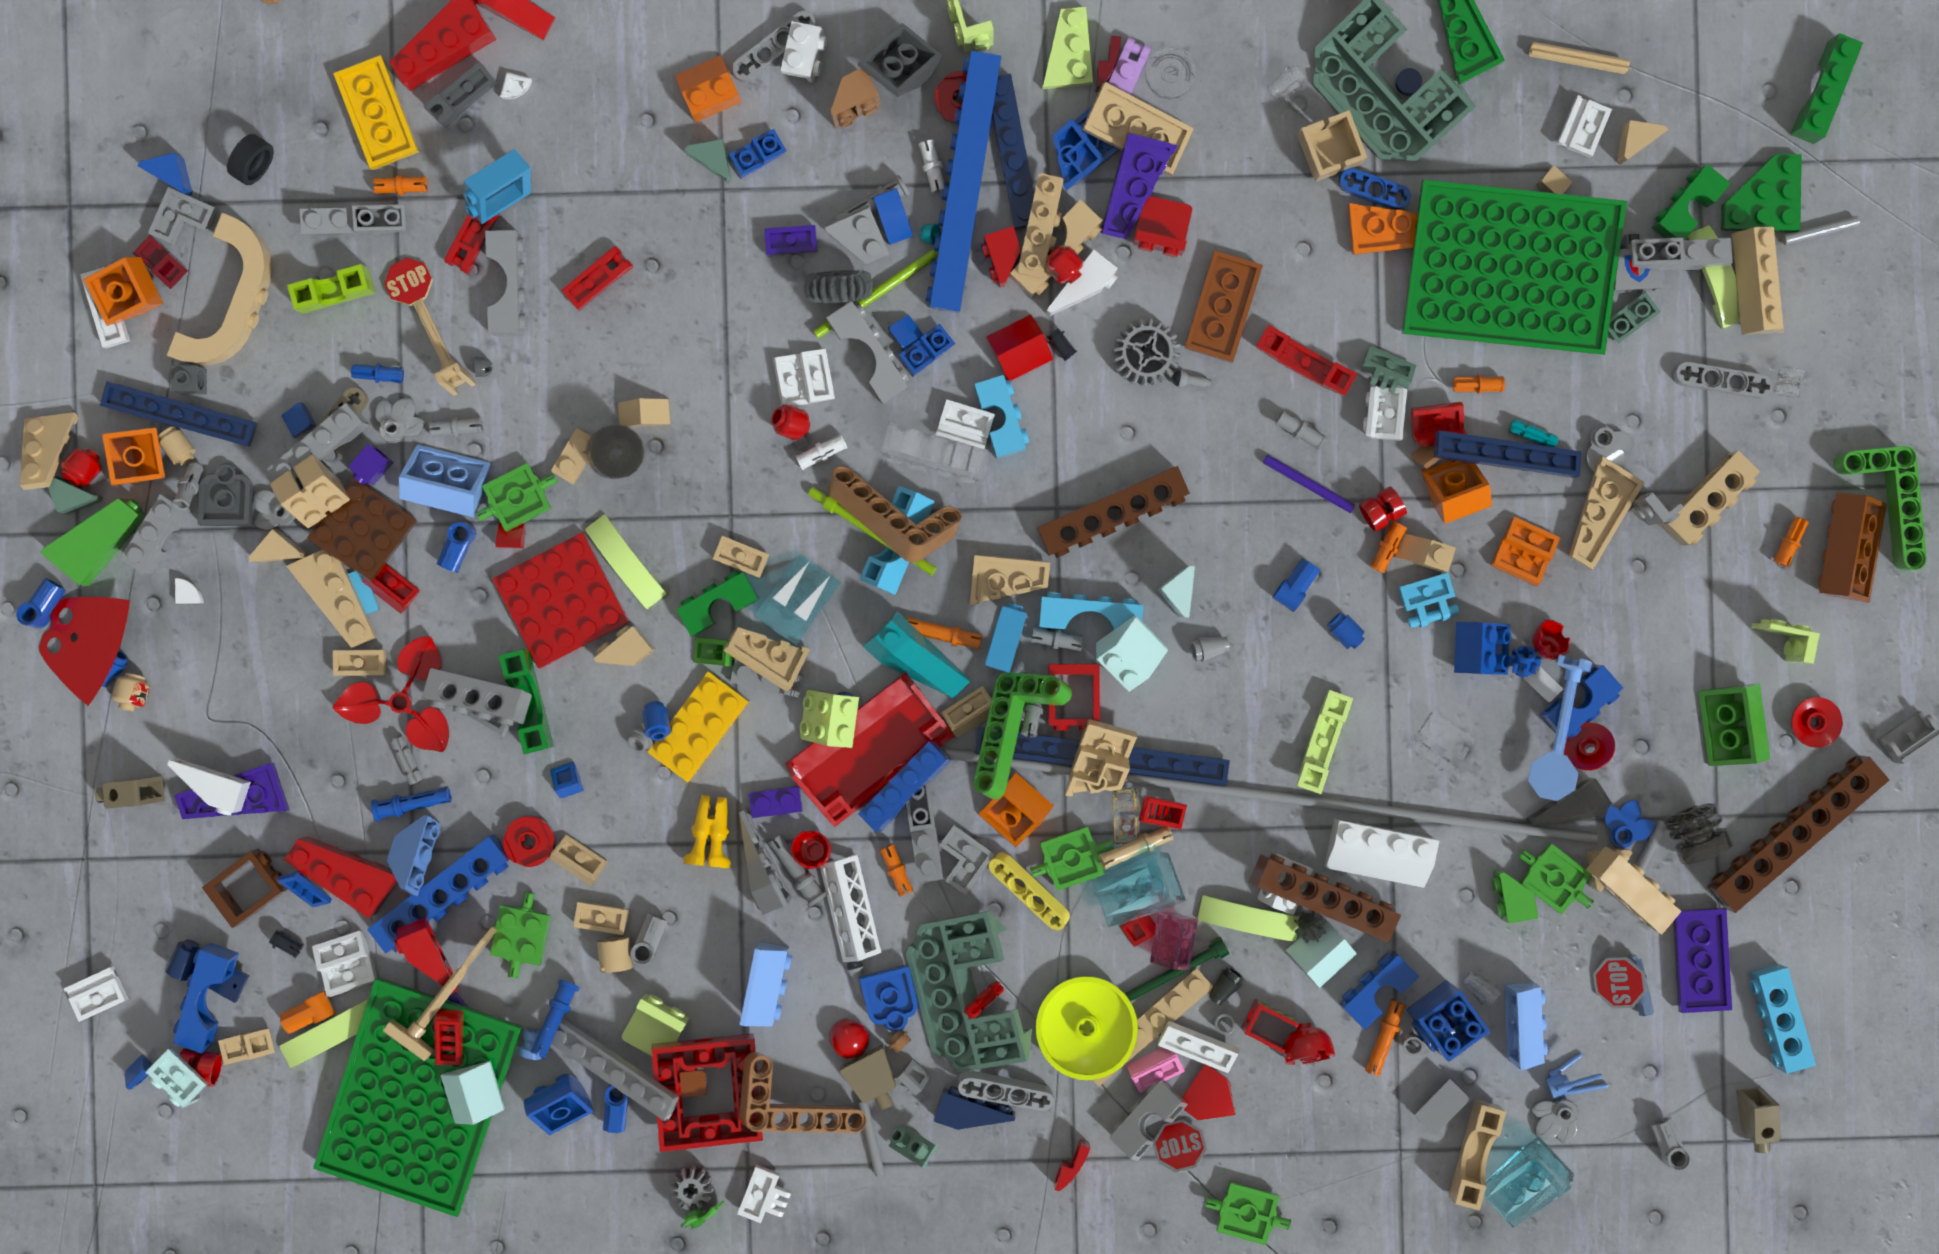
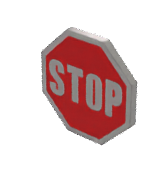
M1607 957L1593 973L1595 993L1612 1008H1633L1647 992L1645 971L1628 957Z
M1183 1119L1163 1124L1153 1140L1157 1162L1176 1174L1196 1169L1207 1151L1202 1130Z

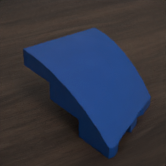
M1092 106L1076 120L1071 119L1052 135L1061 175L1064 180L1063 185L1067 191L1119 151L1116 147L1082 130Z

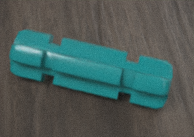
M1518 419L1513 420L1509 427L1510 433L1515 435L1521 434V437L1539 445L1543 443V446L1555 448L1559 441L1558 436L1551 433L1546 434L1547 431L1530 424L1524 425V422Z

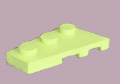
M1086 7L1061 9L1043 89L1093 85Z

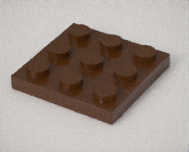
M352 477L344 488L350 500L332 513L328 510L326 512L327 516L317 523L308 535L307 540L372 583L417 523V520Z

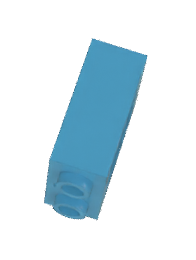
M515 149L464 180L465 192H463L466 200L464 207L471 218L476 217L483 224L531 194V168Z
M1008 603L1007 607H1001L984 665L1010 673L1027 613L1022 612V606Z

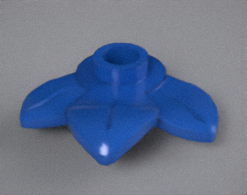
M1637 800L1626 802L1621 806L1620 810L1610 805L1605 812V824L1610 829V841L1619 848H1627L1634 841L1645 840L1650 836L1655 827V821L1641 819L1640 805ZM1620 831L1625 832V838L1622 840L1618 838Z

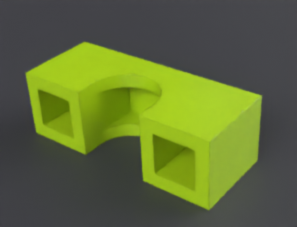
M362 264L337 270L336 276L327 279L315 280L309 278L288 284L287 287L294 310L305 314L375 294L376 290L370 269Z

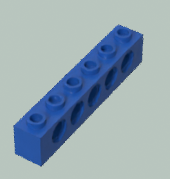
M495 834L488 836L420 888L418 896L411 895L367 929L384 953L386 954L391 950H394L395 953L398 952L394 940L397 939L396 923L398 920L403 921L406 925L425 917L428 922L432 919L437 922L449 913L446 908L453 903L455 906H458L469 898L466 894L473 888L478 891L489 882L486 878L493 872L497 876L509 867L507 862L510 859L505 854L503 845ZM479 858L487 862L486 871H481L477 867V860ZM458 874H463L467 878L466 886H460L457 883ZM438 889L446 892L447 899L445 902L437 898ZM418 905H423L426 908L427 913L425 917L417 914L416 908Z

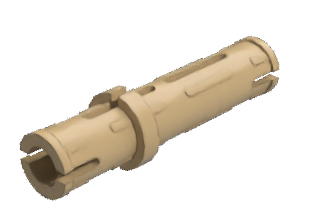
M1165 826L1149 834L1145 832L1140 835V838L1099 854L1098 859H1102L1100 864L1106 870L1141 853H1150L1154 851L1155 847L1173 841V835L1169 836L1172 832L1169 827Z

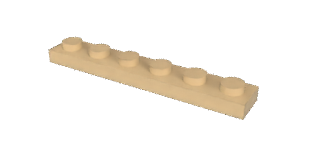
M1197 967L1192 969L1137 1017V1042L1127 1062L1163 1032L1168 1021L1174 1022L1213 988L1212 984ZM1113 1074L1093 1081L1099 1087Z

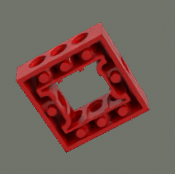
M754 1033L652 1044L654 1080L679 1096L670 1119L663 1121L657 1116L660 1152L763 1141L762 1132L750 1130L742 1124L739 1116L744 1060L748 1054L756 1052ZM757 1061L754 1064V1071H757ZM730 1062L734 1112L683 1117L680 1067L685 1071H695V1068L715 1066L716 1068H722ZM759 1086L752 1089V1097L759 1095ZM758 1112L750 1115V1123H754L758 1119Z

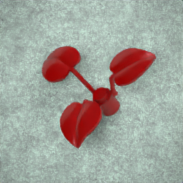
M430 636L417 638L401 650L397 659L398 669L401 673L410 675L402 691L395 692L389 700H377L378 691L374 686L369 683L358 682L350 685L333 705L334 711L341 717L358 724H369L377 720L381 715V709L378 704L390 706L391 710L396 713L406 711L408 714L416 717L411 719L406 726V736L412 745L423 750L443 752L447 747L449 726L444 714L433 707L425 708L421 714L410 708L412 698L408 690L414 678L427 681L430 668L437 670L441 668L440 653Z

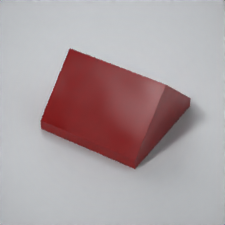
M1031 314L986 336L1007 380L1012 381L1054 360L1044 334Z

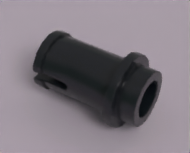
M1057 328L1047 336L1048 344L1054 346L1065 362L1077 350L1074 349L1063 333L1065 331L1061 332Z
M276 930L269 941L273 945V949L277 947L295 959L300 952L291 946L302 950L305 945L286 935L284 930Z

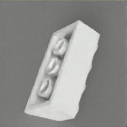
M1334 818L1324 868L1424 888L1435 866L1439 840L1432 837Z

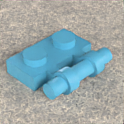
M1448 572L1398 587L1404 610L1410 611L1415 609L1416 611L1415 617L1407 619L1410 628L1417 626L1422 628L1428 626L1430 622L1440 619L1442 621L1449 620L1451 616L1459 614L1457 604L1448 606L1446 599L1456 597ZM1437 602L1438 610L1426 613L1424 606Z

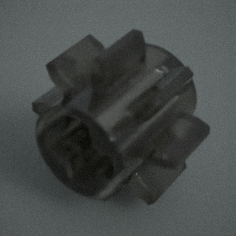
M1302 911L1299 919L1294 920L1299 927L1294 932L1298 937L1302 936L1305 943H1308L1309 940L1319 942L1322 934L1327 933L1322 927L1326 923L1325 919L1318 917V914L1314 911L1311 914Z

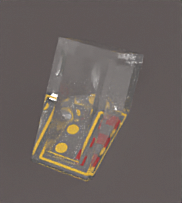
M1122 788L1121 790L1112 791L1113 845L1126 844L1139 838L1140 821L1138 819L1140 806L1138 788Z

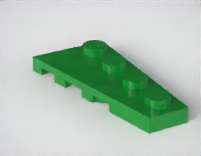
M1438 0L1458 86L1505 61L1474 0Z

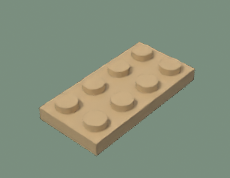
M1104 82L1082 130L1121 151L1123 150L1127 132L1177 144L1178 146L1174 154L1172 153L1164 170V173L1171 176L1178 165L1194 128Z

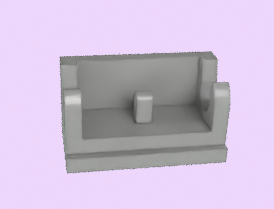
M1919 711L1879 738L1878 741L1894 763L1905 764L1939 741V725L1930 714L1926 716L1922 711Z
M1449 1078L1414 1115L1436 1135L1471 1099Z

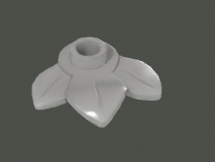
M411 397L399 399L393 405L386 399H382L378 403L375 417L380 423L379 433L386 442L396 443L402 440L404 436H415L424 427L425 421L414 417L415 403ZM395 426V432H388L389 427Z
M1598 426L1590 433L1589 441L1591 446L1586 453L1587 464L1594 472L1599 456H1603L1624 469V451L1635 446L1634 441L1630 435L1623 431L1614 432L1608 426ZM1600 434L1605 436L1604 443H1600L1598 440Z
M260 490L253 495V504L259 511L253 523L258 528L272 530L277 525H288L295 521L296 518L279 503L274 491Z
M1560 1099L1557 1102L1543 1100L1531 1108L1533 1114L1540 1118L1536 1125V1137L1551 1139L1557 1136L1561 1143L1567 1144L1576 1135L1577 1126L1575 1120L1578 1116V1109L1574 1102L1568 1099ZM1564 1110L1570 1112L1568 1115H1561V1112Z

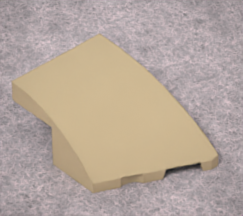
M1088 719L1073 761L1065 796L1070 797L1074 793L1090 791L1092 794L1103 790H1121L1130 770L1129 756L1136 742L1137 732Z

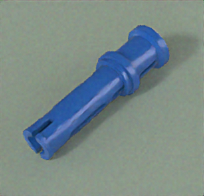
M447 786L410 796L401 797V795L397 794L386 800L378 801L374 799L371 800L372 815L376 822L381 821L382 818L395 815L402 817L405 812L452 802L451 792Z
M559 979L557 982L559 987L554 998L549 1000V1007L551 1008L530 1051L532 1054L537 1055L540 1047L543 1046L539 1053V1057L546 1058L564 1013L570 1012L572 998L575 992H578L580 989L577 985Z

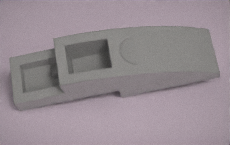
M355 205L352 208L299 209L301 236L352 237L406 231L405 205Z
M1663 238L1630 241L1633 267L1659 270H1700L1703 267L1730 266L1733 263L1731 238L1698 240Z
M928 782L906 803L918 884L944 880Z

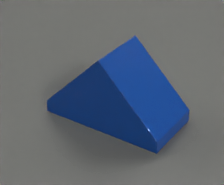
M171 153L138 163V167L188 196L192 195L193 192L185 161L180 155Z

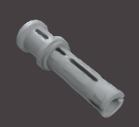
M898 175L896 180L884 187H877L876 193L835 215V217L839 220L868 206L871 212L877 210L873 196L895 188L898 189L900 197L904 195L909 196L910 193L900 175Z
M782 835L768 843L796 882L794 884L795 889L800 890L808 901L807 906L809 908L827 896L826 892H822L814 881L815 876L811 873L808 874L804 867L800 866L793 859L791 849Z

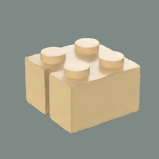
M1350 110L1328 118L1325 123L1322 120L1303 127L1297 134L1315 182L1333 176L1339 170L1343 172L1346 169L1362 165L1368 158Z
M313 454L293 467L304 487L302 490L290 471H287L270 483L279 503L308 529L326 517L328 510L332 513L350 500L339 478Z

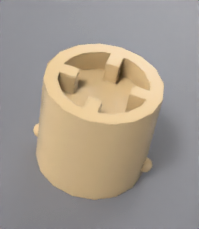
M612 937L597 941L601 973L619 972L633 968L630 937Z

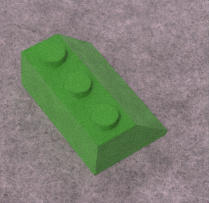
M1760 684L1698 691L1709 766L1757 764L1770 759Z

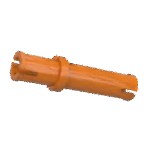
M911 617L908 618V622L924 637L952 643L951 646L955 647L961 645L977 650L980 649L983 634L964 631L958 626L952 628Z
M1390 999L1386 1016L1380 1022L1381 1029L1365 1068V1071L1371 1074L1376 1064L1374 1075L1379 1077L1381 1076V1071L1395 1032H1399L1400 1026L1398 1024L1406 1008V1004L1399 1002L1397 1010L1394 1011L1397 1005V1000Z

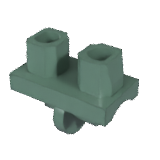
M903 1124L900 1128L896 1127L889 1137L891 1141L889 1144L890 1148L923 1169H926L930 1157L938 1149V1146Z

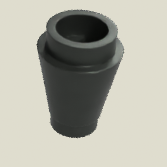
M1229 966L1225 970H1221L1209 998L1216 1004L1222 1005L1242 986L1241 982L1244 980V977Z

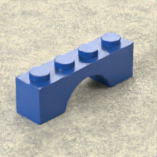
M928 742L858 815L875 832L883 831L900 814L901 809L911 797L930 780L934 779L952 759L936 742Z
M213 943L206 945L196 952L193 963L196 965L187 980V987L189 989L180 1005V1010H182L181 1017L173 1029V1033H175L174 1044L199 1053L212 1046L219 1022L210 1014L207 1008L206 994L210 985L223 983L233 976L239 955L238 952Z

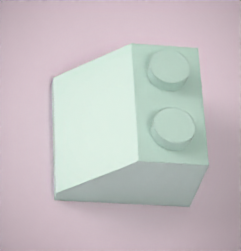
M1136 615L1096 642V659L1129 692L1150 678L1168 651V647Z

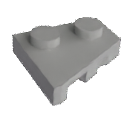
M869 206L824 226L831 236L866 265L889 255Z

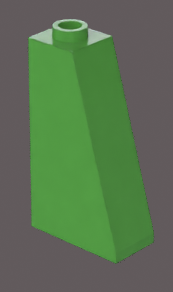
M118 498L44 547L40 553L78 585L89 586L147 515L141 511L143 507L131 498L129 500Z

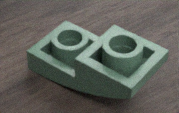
M1644 292L1610 317L1609 332L1617 343H1620L1661 311L1649 295Z

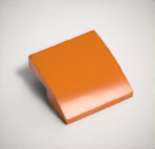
M1514 516L1500 542L1491 566L1537 587L1542 581L1548 562L1554 556L1560 537Z

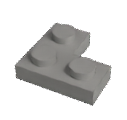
M168 187L148 234L175 245L184 223L208 232L218 209Z
M953 824L939 844L940 847L959 859L945 881L966 896L995 853Z

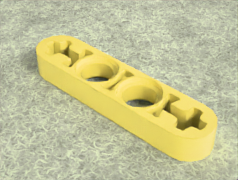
M1003 852L995 854L989 862L990 872L1048 927L1054 930L1063 929L1070 919L1068 910L1011 856ZM1015 878L1022 880L1025 887L1019 886ZM1033 896L1040 897L1044 904L1037 903Z

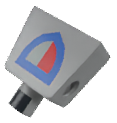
M1640 234L1625 235V249H1620L1614 294L1653 292L1664 288L1659 269L1632 266L1630 241L1640 240Z

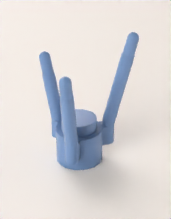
M1578 1053L1557 1069L1548 1072L1550 1077L1545 1079L1552 1098H1561L1571 1094L1608 1088V1084L1602 1083L1572 1088L1600 1079L1602 1074H1595L1569 1082L1565 1074L1560 1075L1561 1072L1583 1056L1582 1053Z

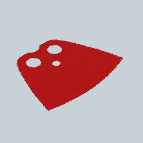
M73 597L60 600L52 611L51 627L43 634L39 645L40 654L62 683L87 706L90 705L97 695L115 661L126 627L130 600L110 597ZM65 608H69L73 614L72 620L68 624H63L59 620V614ZM73 633L78 635V639L75 642L71 641ZM52 638H58L61 642V648L55 654L50 653L47 647L49 640Z

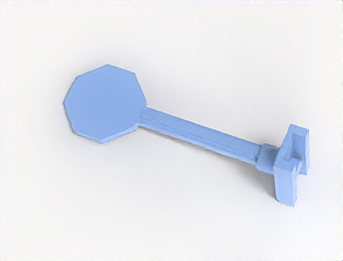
M1559 655L1557 665L1566 668L1564 678L1566 684L1553 751L1546 753L1531 763L1528 778L1529 783L1540 798L1554 801L1561 800L1575 791L1578 771L1569 758L1564 755V748L1577 683H1580L1582 672L1591 673L1593 662L1580 659L1579 661L1563 655Z

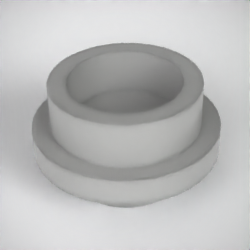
M633 729L628 738L629 746L638 753L648 751L653 745L652 739L648 738L645 735V730Z

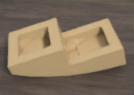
M270 1028L218 1040L224 1065L275 1053Z

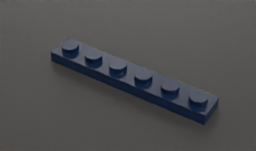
M1011 74L998 76L992 114L1014 229H1020L1028 226L1034 190Z
M106 381L100 406L248 447L251 446L257 422Z
M1440 430L1435 432L1434 458L1571 478L1580 476L1581 451Z

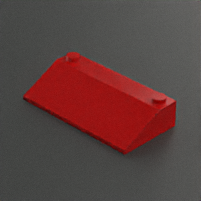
M905 672L857 709L852 748L826 746L812 742L788 760L785 765L793 780L833 827H836L873 799L928 742H936L941 747L955 737V735L916 683Z

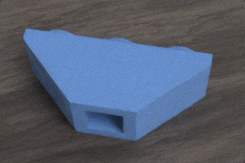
M423 815L394 836L387 862L399 887L413 896H418L420 888L424 883V875L428 863L431 861L432 850L439 836L441 825L426 815Z

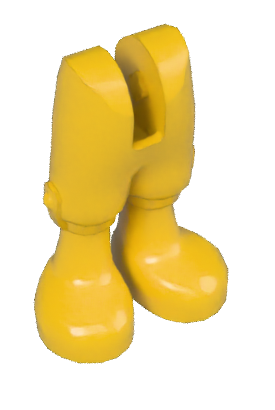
M701 795L695 823L691 827L695 843L691 852L684 855L683 863L705 866L706 839L710 835L711 847L707 866L730 868V859L725 857L722 851V841L727 838L729 833L727 828V797L718 796L715 815H709L711 796Z

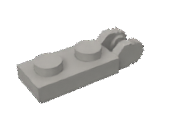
M735 659L730 683L778 695L782 693L793 697L800 696V692L796 689L791 688L786 692ZM797 675L794 682H803L804 676Z

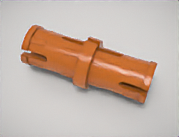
M397 175L396 178L377 177L373 180V184H377V186H373L375 194L398 193V195H405L406 192H428V186L418 185L428 184L426 176L404 177L403 175Z
M1392 521L1384 540L1380 541L1378 545L1380 547L1369 567L1385 573L1391 558L1399 550L1397 547L1407 527Z
M890 844L887 847L891 856L888 855L885 847L881 848L879 852L888 868V871H886L887 875L892 877L900 897L906 895L902 884H904L908 893L914 891L905 873L906 866L901 863L894 847L895 845Z

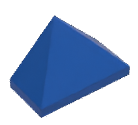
M300 871L279 876L277 879L280 884L311 907L331 903L332 898L324 889Z

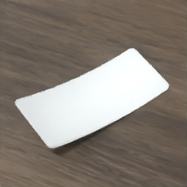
M1541 667L1537 668L1535 675L1531 674L1528 677H1522L1548 702H1551L1563 690Z

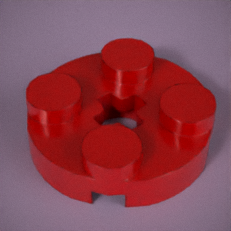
M962 71L952 72L945 76L935 91L936 108L942 115V118L951 123L955 121L956 108L962 109V104H958L957 101L953 100V97H956L957 92L960 90V84L966 83L967 73Z
M524 816L514 820L508 826L503 838V848L505 854L512 862L524 867H534L545 862L555 849V834L552 827L543 818ZM526 834L535 838L536 841L533 843V848H530L529 845L524 846L523 841L526 840Z

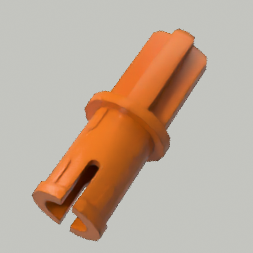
M1477 374L1476 377L1453 378L1452 388L1454 392H1476V394H1481V392H1504L1505 378L1504 376L1482 377L1481 374Z
M1801 517L1794 518L1786 537L1781 538L1782 543L1773 562L1789 568L1797 548L1801 547L1799 542L1808 525L1806 519Z

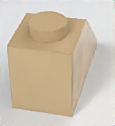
M1404 534L1397 547L1399 550L1394 555V558L1445 573L1449 572L1456 547Z

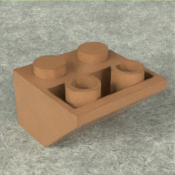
M860 68L842 77L830 111L835 128L839 126L842 128L848 127L855 122V118L861 115L868 117L878 111L877 108L881 106L879 93L870 75Z

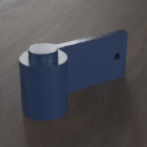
M189 939L178 942L165 972L175 979L187 981L196 965L193 963L194 956L199 949H202L199 947L200 945ZM235 967L232 977L223 983L210 985L209 989L236 1003L250 975Z

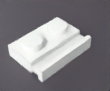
M1578 95L1575 97L1556 144L1591 158L1612 109L1594 101L1581 98L1582 96Z
M946 399L936 436L984 450L995 414Z
M114 966L64 988V991L69 996L68 1000L78 1022L129 999L119 976L117 977L114 972Z

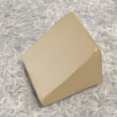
M1553 165L1536 185L1544 192L1563 194L1572 184V181Z

